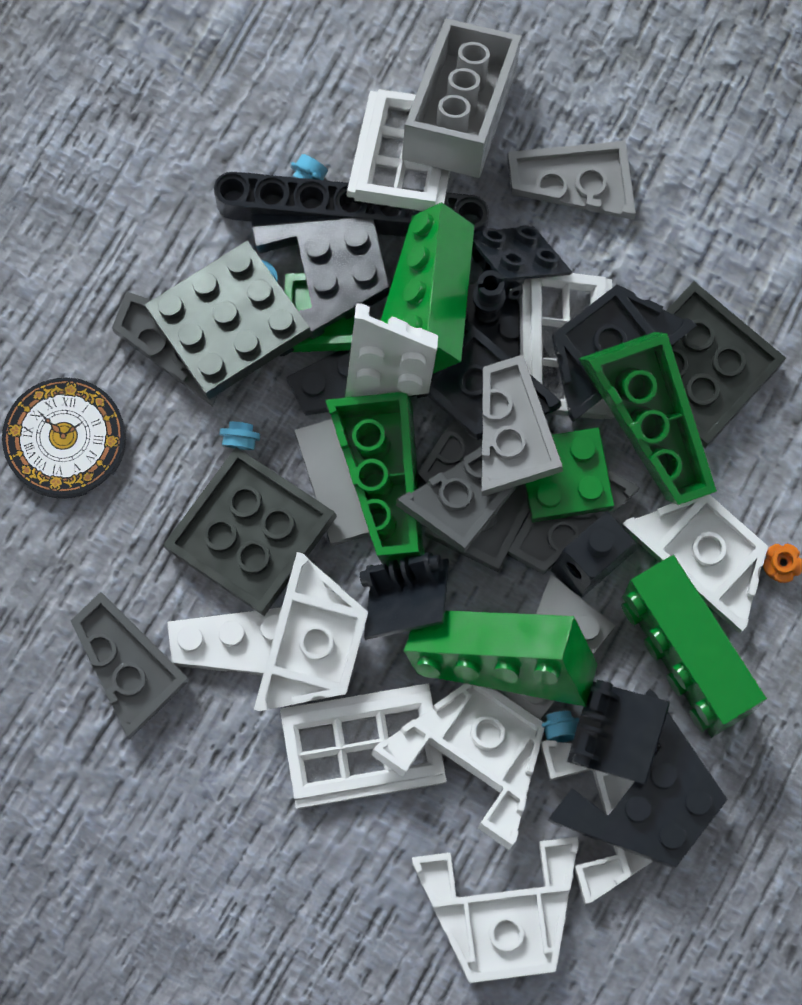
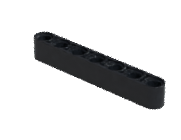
M226 172L218 177L214 185L217 209L220 214L227 219L251 222L250 216L256 214L373 218L377 234L406 237L412 216L422 212L396 207L401 211L398 215L386 216L381 211L390 206L355 201V198L347 197L349 183ZM402 188L405 190L424 192V190ZM231 191H238L243 194L235 201L223 198ZM446 192L444 201L446 206L461 216L466 214L476 215L480 221L473 224L474 231L487 229L489 208L482 198L475 195ZM269 195H277L282 198L279 203L274 205L263 202ZM308 199H317L322 202L319 207L313 209L302 205ZM347 203H357L361 206L360 210L352 213L342 209Z

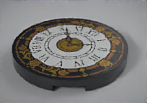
M54 378L34 385L14 402L4 421L2 446L11 470L29 489L51 498H75L86 495L88 491L96 488L111 474L115 473L124 455L126 430L117 405L101 388L81 379Z

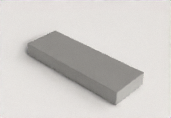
M332 419L295 430L296 439L315 498L333 510L337 515L326 531L331 547L370 535Z

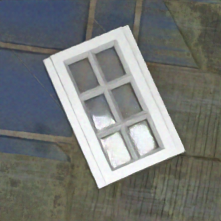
M378 89L377 92L370 91L347 189V197H353L355 201L419 211H424L440 202L444 203L450 171L402 160L404 127L414 102L415 94Z
M576 273L565 276L525 279L522 287L523 293L520 296V355H523L529 373L561 400L562 406L557 411L549 414L569 416L552 335L612 288V279ZM603 399L581 417L613 419L614 415Z
M429 683L281 708L280 713L296 809L447 783L442 753L429 744L424 746L403 777L371 755L378 743L384 739H389L399 732L404 725L413 719L416 720L433 708Z

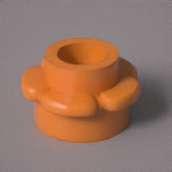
M788 543L784 544V546L780 544L770 546L767 549L766 559L763 564L765 573L777 582H791L794 576H799L802 573V559L799 557L800 551L794 545ZM781 559H785L787 561L786 566H782L780 564Z

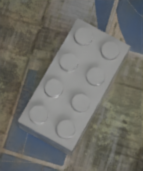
M445 18L405 123L402 160L480 178L517 71L522 36Z

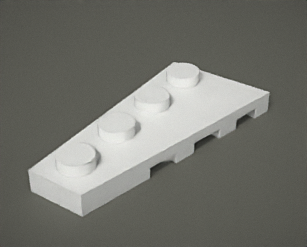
M282 607L269 609L265 616L257 611L169 621L167 623L171 661L175 666L225 672L229 670L263 676Z

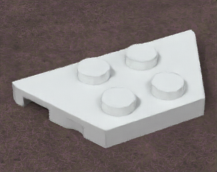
M356 303L345 398L394 392L408 393V396L429 393L438 335L422 328H414L407 322L393 316L388 320V324L369 316V306Z
M709 494L681 505L672 503L639 518L627 519L623 523L622 528L659 562L674 554L704 602L739 634L745 630L768 546Z
M299 552L296 554L254 710L257 711L346 694L367 619V610L351 598L304 554Z

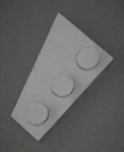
M626 141L508 152L507 162L512 195L632 220L635 219L636 211Z
M523 355L483 367L482 497L563 472L562 463Z
M550 574L536 614L574 616L594 655L616 625ZM506 692L505 695L540 720L556 702Z

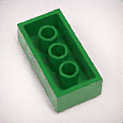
M674 554L630 580L622 596L624 603L621 604L623 612L632 625L639 624L647 636L644 639V644L648 652L656 661L661 659L670 672L666 675V678L671 688L678 696L684 694L692 707L689 710L690 717L701 732L707 730L712 738L752 714L767 699Z

